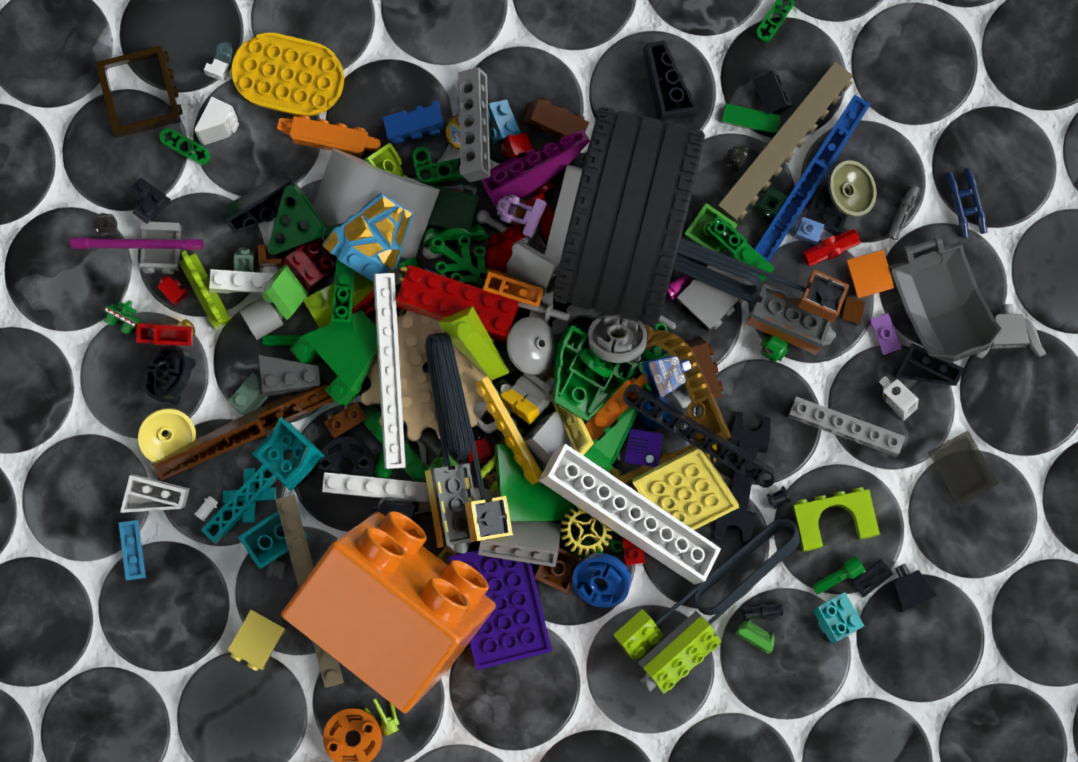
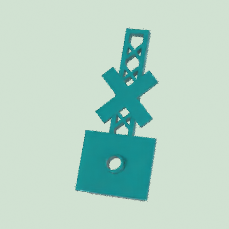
M282 417L278 419L274 431L252 453L263 465L258 470L256 468L244 469L243 486L239 490L223 491V503L225 505L201 529L213 543L217 544L241 517L243 523L255 522L256 502L276 499V488L270 487L277 479L289 491H292L319 463L320 459L325 456L299 430ZM293 452L292 458L285 460L286 454ZM267 469L273 474L270 478H265ZM256 483H259V489H256ZM243 502V506H238V503ZM232 512V518L224 521L225 514ZM213 526H219V532L213 536L209 532Z

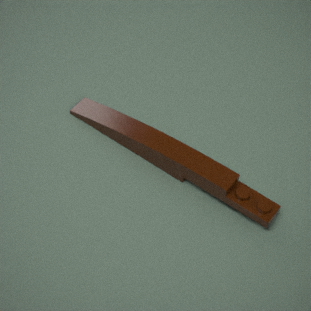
M326 381L321 383V386L310 388L294 396L291 393L256 409L153 463L152 466L162 481L264 436L267 430L276 426L280 417L289 421L334 401L325 390L329 383Z

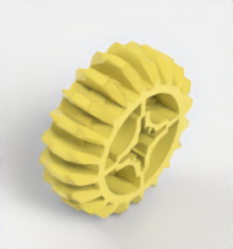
M577 507L578 512L571 508L570 513L572 516L569 514L564 516L568 519V522H561L566 528H561L560 532H566L567 534L561 538L562 540L567 538L569 540L565 546L567 547L572 544L571 552L578 548L577 555H581L582 550H585V556L589 555V550L594 554L596 553L595 548L602 552L603 547L601 544L608 546L609 543L605 538L611 539L612 536L607 534V532L613 530L601 523L602 535H598L594 530V524L597 519L592 517L586 523L575 519L577 516L588 513ZM592 522L589 529L591 534L587 533L581 538L583 534L582 532L584 531L582 526L584 525L586 527ZM571 524H574L579 530V536L576 541L571 534ZM586 537L598 541L590 546L581 545V542Z

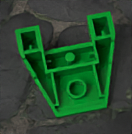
M361 310L351 315V324H328L303 335L290 350L304 364L312 365L321 356L338 375L325 389L326 392L337 404L347 406L363 387L361 385L365 377L369 375L374 359L376 360L378 357L377 327L365 312Z
M571 325L564 329L556 345L553 402L584 421H588L627 380H630L637 364L632 361L623 363L611 362L614 368L612 375L608 378L601 376L590 369L579 356V352L588 334Z

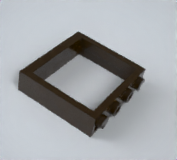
M162 46L95 62L115 138L182 121L180 116L183 115L182 106L177 104L176 100L179 97L176 86L173 87L171 81L175 79L172 68L168 69L167 62H170L168 52L164 51ZM158 56L172 113L120 126L106 69Z

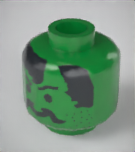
M774 335L770 337L765 336L760 343L762 346L761 354L772 362L781 361L789 350L787 348L788 343Z

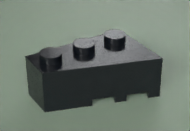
M911 343L894 377L957 386L965 369L954 363L931 357L924 348Z

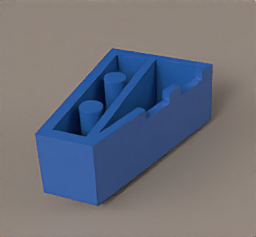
M438 100L433 101V105L426 108L420 105L414 111L406 112L404 110L383 117L388 142L396 145L410 138L411 140H418L423 135L430 134V136H436L441 134V131H444Z

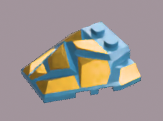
M380 193L364 205L363 209L356 215L348 217V221L340 227H335L322 244L339 261L373 282V274L394 273L396 271L413 217V212L383 193Z

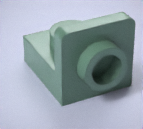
M239 248L235 251L234 271L254 272V250Z

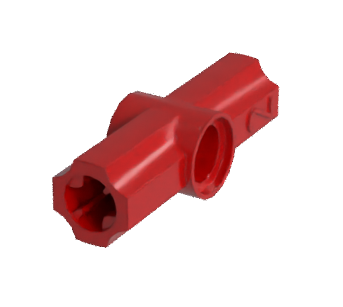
M855 229L836 237L831 236L820 242L819 245L803 251V258L808 267L826 259H834L843 254L844 251L860 245V237Z

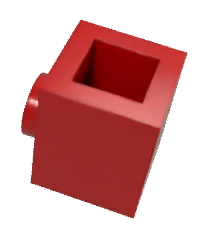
M487 438L475 441L479 465L486 464L492 458V453H495L492 442H488ZM470 447V454H469L468 459H469L470 465H473L474 462H473V457H472V452H471V447Z

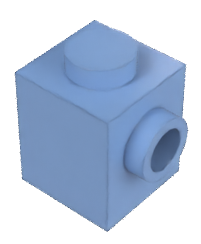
M803 217L801 222H796L793 231L796 232L795 239L816 246L824 224Z

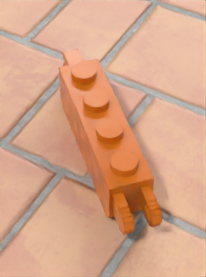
M299 115V117L294 116L293 119L280 118L277 125V130L290 135L294 143L328 151H332L335 148L356 157H362L365 155V151L375 152L381 148L379 139L369 137L365 129L355 127L354 129L347 128V125L342 123L333 125L328 124L329 122L323 119L314 121L310 120L308 116Z
M642 374L637 380L634 378L630 381L627 380L585 424L592 441L594 439H601L604 430L608 426H615L617 418L630 407L623 400L624 391L628 385L636 384L645 389L644 386L648 383L645 374ZM630 391L627 393L628 397L632 399L638 397L636 392Z

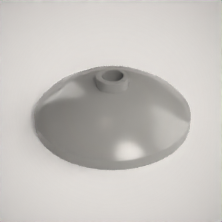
M526 317L515 322L509 330L507 351L512 363L520 371L529 375H538L545 373L554 365L558 342L554 331L545 321L536 317Z

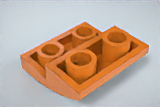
M883 250L846 260L857 298L894 288Z

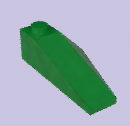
M632 407L625 410L617 418V424L615 426H608L604 430L601 439H594V444L583 456L609 472L613 468L612 464L620 452L638 411Z

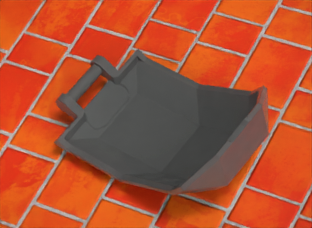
M937 235L932 240L912 247H903L907 260L891 265L889 269L905 311L929 356L952 363L988 350L1002 331V328L993 317L976 284L964 253L963 244L959 241L944 247L941 236ZM934 246H936L937 248L936 251L918 256L916 258L913 257L914 253L932 248Z

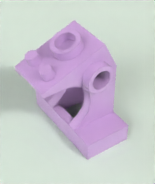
M511 194L500 199L496 207L498 210L497 215L501 216L500 220L507 223L514 221L524 225L525 229L522 234L533 239L547 203L537 198L534 206L531 207L520 203V198ZM517 206L527 210L523 220L514 217Z

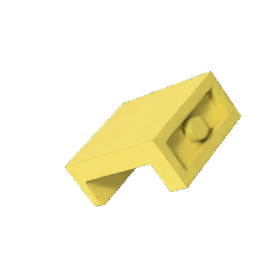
M250 610L227 651L231 652L230 657L240 662L243 659L249 662L247 666L255 671H258V669L263 670L286 629Z

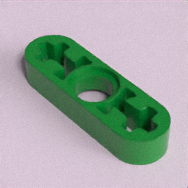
M781 0L775 2L757 29L756 37L760 42L766 43L773 38L792 10L794 0H789L788 4L790 6L786 5L783 11L779 10L783 2ZM776 13L781 19L779 22L774 23L770 20V15ZM768 25L771 26L768 35L761 36V30L765 31Z
M166 128L160 133L162 144L198 165H205L210 161L208 149L170 128ZM171 133L172 138L177 141L176 147H174L175 143L173 141L168 140L166 142L164 136H169ZM183 142L190 144V149L186 152L180 150V145ZM194 147H197L195 149L196 152L200 154L204 152L206 158H201L200 160H198L199 157L195 153H193Z

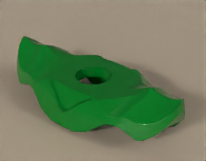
M480 225L471 229L449 227L442 231L430 228L424 236L423 246L430 244V241L435 237L442 238L443 240H457L462 235H467L470 239L476 241H488L489 237L485 229Z

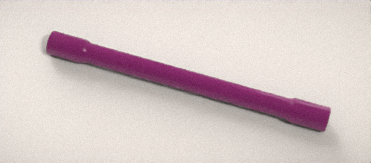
M71 237L70 247L71 249L203 250L204 242L203 239H95Z

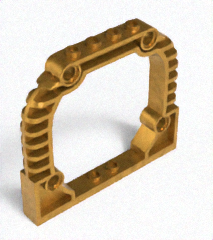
M643 324L648 332L645 350L659 346L666 350L670 356H677L679 362L687 359L691 364V370L683 373L686 379L684 384L691 398V403H689L686 410L687 415L726 440L731 438L714 395L709 389L690 346L673 333L653 330L650 326ZM620 334L612 335L614 338L624 337ZM696 406H701L702 413L699 416H695L693 412ZM700 432L694 434L696 439H703L705 437ZM689 443V446L670 454L668 451L659 455L658 466L696 446ZM642 465V467L625 475L622 474L621 470L612 468L608 473L624 484H629L633 478L655 467Z

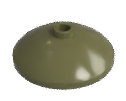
M851 160L841 162L832 169L828 180V189L834 205L842 213L851 217H859L868 213L875 204L877 194L876 184L869 170L859 162Z

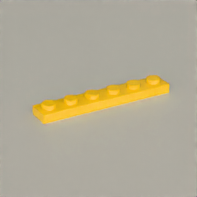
M488 376L475 383L477 393L485 401L487 411L494 417L496 427L505 437L506 445L512 449L515 461L524 471L525 479L531 485L539 482L538 480L542 472Z

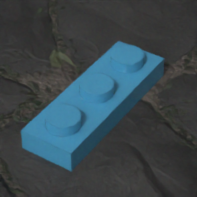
M139 520L119 523L126 581L146 578Z

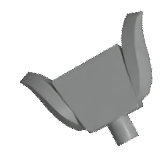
M1013 304L1001 305L1002 314L995 315L994 317L1002 331L988 350L976 354L975 357L983 358L990 349L1027 348L1029 346L1031 351L1039 357L1045 355L1046 352L1041 345L1038 333L1032 322L1024 318L1023 314H1013Z

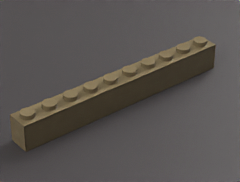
M835 61L721 201L717 210L733 222H736L738 219L741 221L748 213L746 211L749 205L754 206L760 198L757 196L760 191L765 192L771 184L769 180L773 176L777 177L783 170L782 164L784 162L788 163L795 155L793 153L795 148L798 147L800 149L806 141L804 137L808 133L812 134L818 127L817 121L819 119L823 120L830 112L827 110L830 105L835 106L841 98L839 94L843 90L847 91L853 83L851 82L853 75Z

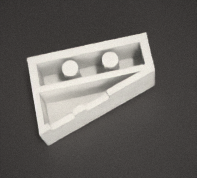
M132 474L129 476L120 513L182 509L186 505L190 489Z

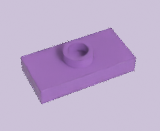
M888 313L869 320L883 356L902 349Z

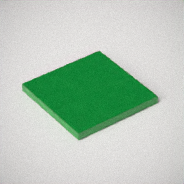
M506 444L495 445L498 497L506 496L510 521L568 522V519L564 516L565 514L572 516L570 509L573 508V504L540 481L531 485L525 479L522 467L515 461L512 449Z

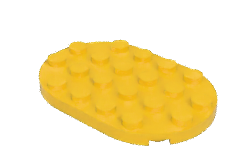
M262 33L247 42L245 41L237 50L232 62L233 81L243 98L256 106L296 116L305 115L311 117L326 112L338 101L344 87L342 65L329 48L319 43L278 33Z

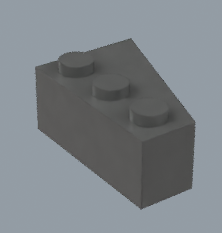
M258 355L262 389L265 397L298 393L321 386L318 366Z

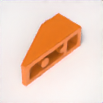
M491 268L488 269L483 284V290L536 307H539L544 292L542 287Z

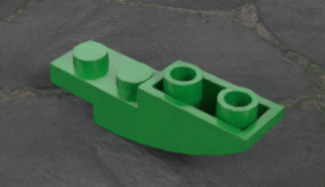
M718 216L707 227L706 231L729 257L769 273L775 269L722 217ZM756 273L760 277L761 283L767 278L766 276Z
M338 258L336 260L331 323L351 324L355 270L339 261Z

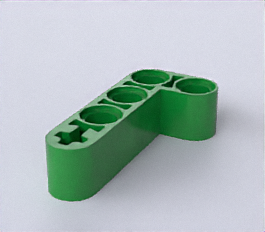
M419 147L414 151L413 161L418 182L431 186L464 178L458 170V166L461 165V158L432 164L430 153L426 148ZM420 154L427 156L426 160L421 162L416 158ZM442 168H446L449 170V173L443 176L439 174V171ZM424 172L431 174L427 180L422 179L420 176Z

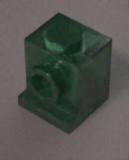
M770 187L759 204L760 214L766 218L771 216L775 218L787 200V196ZM774 203L775 207L770 208L768 207V204Z

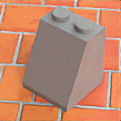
M556 411L540 418L523 438L542 471H544L555 448L566 444L573 449L560 416Z

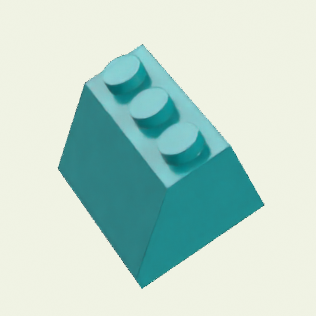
M278 510L238 536L259 569L289 550Z

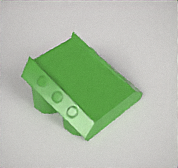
M285 265L265 285L262 297L267 303H274L277 313L288 320L307 297L308 293L289 267Z
M751 619L741 622L735 635L767 654L773 651L775 643L774 632L770 634L752 623Z

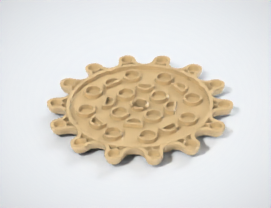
M406 310L405 314L397 316L402 416L403 422L407 425V438L411 441H417L422 431L430 427L436 431L437 437L440 439L430 375L423 371V366L427 363L425 351L427 336L429 334L443 333V330L437 320ZM453 344L471 427H474L478 423V417L474 413V406L477 402H485L477 393L475 383L487 376ZM377 357L370 367L369 375L366 376L371 382L370 388L361 395V402L365 405L381 404L379 362ZM382 416L380 417V420H379V423H380L381 426H382Z

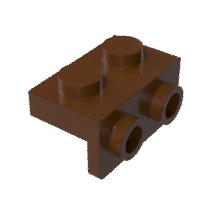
M357 402L354 404L349 403L343 407V411L337 414L335 412L328 416L324 423L333 438H336L366 420V416Z

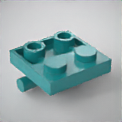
M845 592L812 610L819 621L820 629L827 635L831 644L836 643L864 626Z

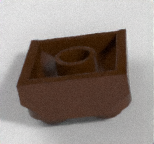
M559 548L555 567L535 564L533 568L535 581L568 594L574 570L582 558Z

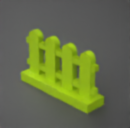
M186 250L183 251L182 256L184 259L179 261V264L214 329L231 321L218 294L209 292L210 279L196 253L189 256Z

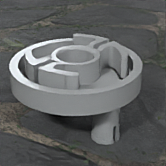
M604 314L593 321L589 328L588 344L596 356L613 363L639 362L641 360V354L646 347L647 331L640 320L637 322L621 318L617 314H614V316ZM620 334L624 337L614 338L612 335Z

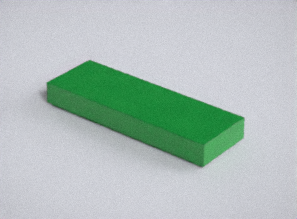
M726 103L721 123L776 135L781 116Z

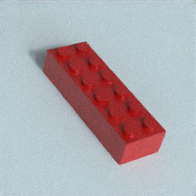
M411 265L408 266L396 299V307L437 321L473 306L490 338L503 343L507 342L509 330L513 325L519 307V301Z

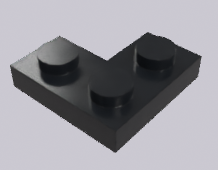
M143 178L137 180L128 191L141 201L134 208L133 214L147 224L165 209L171 201L169 197Z
M819 184L806 218L822 223L825 229L840 234L847 215L830 209L833 201L830 197L829 189Z

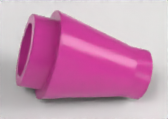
M683 275L669 283L666 297L670 301L677 299L691 284L689 277Z

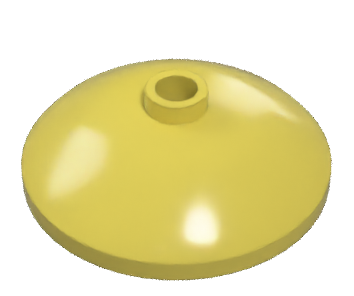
M172 408L160 409L148 415L138 431L139 447L145 457L154 463L196 440V430L191 419L185 413ZM167 430L168 433L166 435H162V431Z

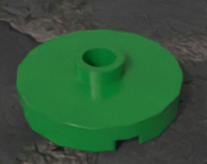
M584 347L579 352L581 360L590 369L603 377L608 378L612 375L614 368L611 363L596 356L590 348Z

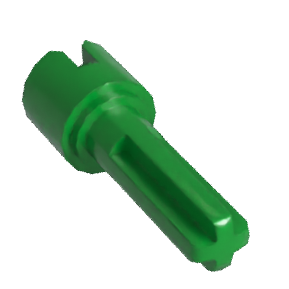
M855 555L843 562L841 569L813 584V589L816 594H821L846 578L854 579L866 571Z

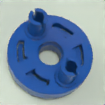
M594 553L585 556L578 562L572 581L575 591L585 602L596 607L609 608L619 605L627 597L631 588V573L619 559L604 553ZM595 579H604L607 585H600Z

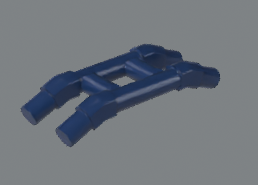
M970 168L963 170L969 189L958 191V185L953 173L948 172L945 174L958 216L962 238L969 237L968 222L965 216L976 214L980 234L988 232L977 183ZM972 196L974 207L963 209L961 198Z

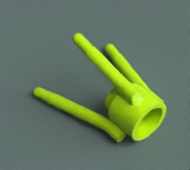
M374 698L373 702L382 718L379 725L386 737L398 731L397 725L400 723L397 719L394 705L389 702L392 719L391 717L386 718L380 704ZM365 707L364 711L368 712L373 716V714L368 710V708Z

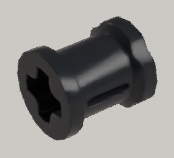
M784 486L773 494H766L767 500L774 510L777 509L778 505L786 501L788 503L791 502V498Z

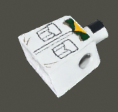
M885 376L878 382V385L884 390L882 398L903 421L917 410L919 399L898 379L892 383Z

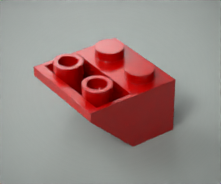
M520 224L489 237L485 254V264L488 268L506 273L508 268L506 265L512 256L514 243L525 238Z

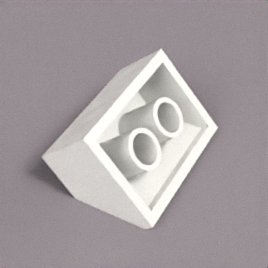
M211 97L194 130L201 144L207 145L228 138L232 132H236L239 123L233 107Z

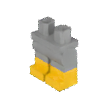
M524 373L508 392L505 390L500 395L504 406L530 425L549 405L550 401H553L554 378L550 377L544 383L542 380L546 377L545 373L538 375Z

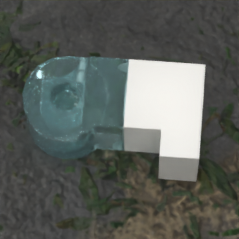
M225 42L217 46V54L212 65L207 63L204 68L205 75L222 82L234 57L231 45Z

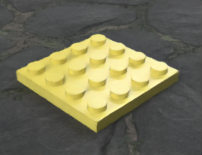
M697 447L632 479V483L642 496L693 530L739 508L737 500L707 454Z

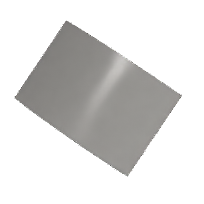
M333 148L313 204L314 209L323 222L328 226L345 223L348 221V217L356 215L363 209L364 205L380 193H383L413 212L400 257L405 259L416 257L440 190L406 176L401 177L368 164V161Z

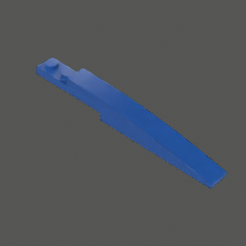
M854 94L754 249L768 262L870 107V103Z

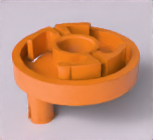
M354 708L342 710L332 716L325 726L323 733L324 748L334 762H371L379 753L382 745L380 725L371 714L364 710ZM351 730H355L360 734V742L355 746H351L346 742V734Z

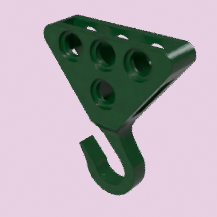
M291 183L284 189L269 241L268 252L275 255L311 240L323 238L329 235L335 227H340L344 223L331 226L326 225L298 184ZM288 197H292L295 200L294 206L288 204ZM283 215H287L290 218L289 224H285L282 221ZM301 221H305L308 224L307 230H303L300 227ZM278 233H281V234L284 235V237H285V241H284V242H280V241L277 239V234H278Z

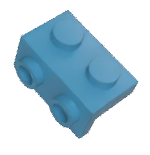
M507 100L488 104L489 137L494 145L504 140L507 135L521 134Z

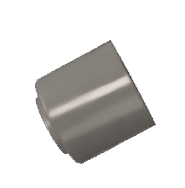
M263 297L240 310L256 340L283 326L281 320L283 317L277 313L275 304L267 303Z

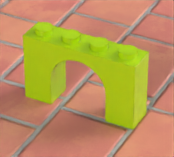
M863 487L852 489L853 493L849 494L841 491L834 493V497L826 498V495L815 497V501L808 502L807 499L796 501V505L792 507L796 527L800 533L802 552L823 547L818 525L819 517L824 509L832 506L842 507L852 515L858 540L880 535L870 490H864Z

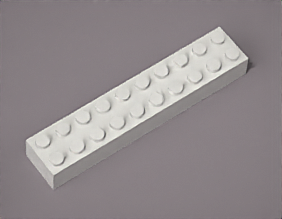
M566 444L555 448L538 480L694 585L705 582L721 550L711 541Z

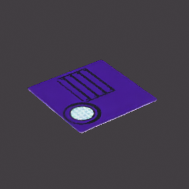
M630 429L625 462L657 467L663 434Z

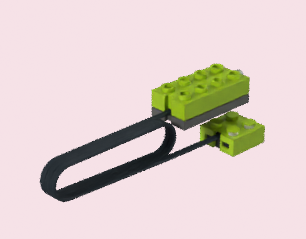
M781 518L770 523L708 575L705 582L695 586L655 622L641 609L613 635L624 651L636 661L663 637L657 625L694 593V603L698 610L704 615H715L707 622L695 611L638 662L646 673L640 682L650 692L655 687H658L665 694L682 677L687 676L693 667L700 664L711 651L718 647L721 640L711 627V624L799 545L800 533L791 520ZM784 528L794 530L793 536L787 543L718 605L709 609L700 607V598L708 589L777 531Z

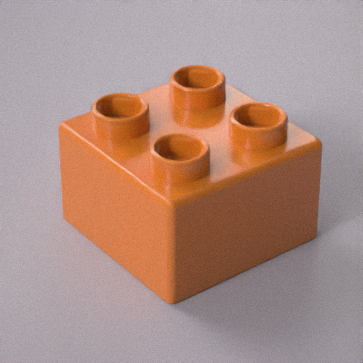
M395 511L389 512L386 516L375 512L329 546L283 609L281 616L403 713H408L447 673L494 611L495 603L485 595L489 585L477 570L458 560H453L447 565L423 546L427 537L422 528L413 520Z

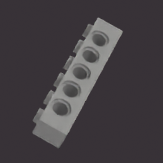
M479 67L458 72L457 81L459 97L457 98L459 105L458 121L460 123L458 136L460 139L459 155L461 157L459 171L469 182L490 177L487 74Z
M795 397L788 415L790 419L894 457L899 455L905 439L903 435L799 397Z

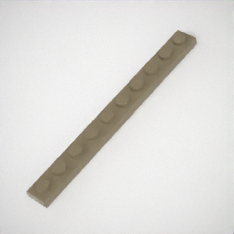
M293 494L275 500L296 580L300 588L314 567L295 495ZM313 642L325 688L344 683L339 662Z

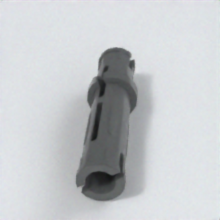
M909 184L905 196L899 202V209L886 234L888 238L897 241L910 210L915 206L914 202L920 191L919 187Z

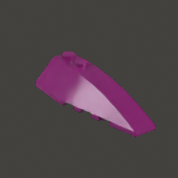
M584 130L577 131L562 137L558 143L550 142L545 144L543 149L538 151L532 149L527 151L528 155L520 158L516 156L490 169V177L481 179L495 207H497L500 199L510 194L523 199L565 168L584 149L590 140Z

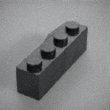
M283 171L219 209L233 234L255 227L258 223L264 221L267 223L273 221V218L277 217L284 189L292 181L286 172ZM288 197V204L294 206L295 200L292 197Z

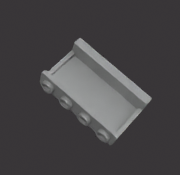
M724 250L721 252V254L728 256ZM710 265L707 266V268L738 282L754 285L747 279ZM697 279L676 299L681 306L684 305L702 322L708 331L712 328L716 330L723 323L721 319L725 315L729 317L736 310L734 306L738 302L741 304L744 302V300Z
M511 522L513 535L480 540L478 555L555 567L561 524L552 522Z

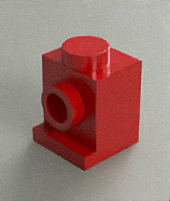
M168 275L164 276L157 286L174 306L189 294L185 288L181 290L183 286L176 278L172 280Z

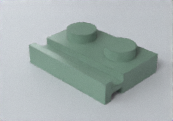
M252 373L228 402L240 413L246 415L261 408L270 396H264L261 379Z

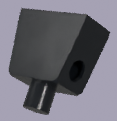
M905 563L895 568L900 579L892 582V586L901 613L937 596L919 570L910 573Z

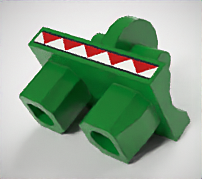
M130 300L125 304L119 301L117 306L111 304L106 306L104 310L107 312L104 322L114 326L118 319L123 321L120 330L126 334H130L137 326V323L142 320L134 316L137 310L132 308L133 302Z

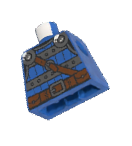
M667 356L641 362L651 392L658 398L667 395L684 384L686 379L683 373L691 370L690 362L687 359L679 362L677 356Z

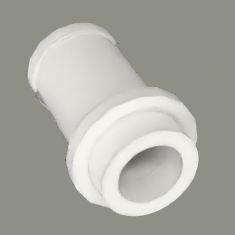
M211 496L204 498L205 502L194 513L202 521H205L211 511L217 508L218 502Z

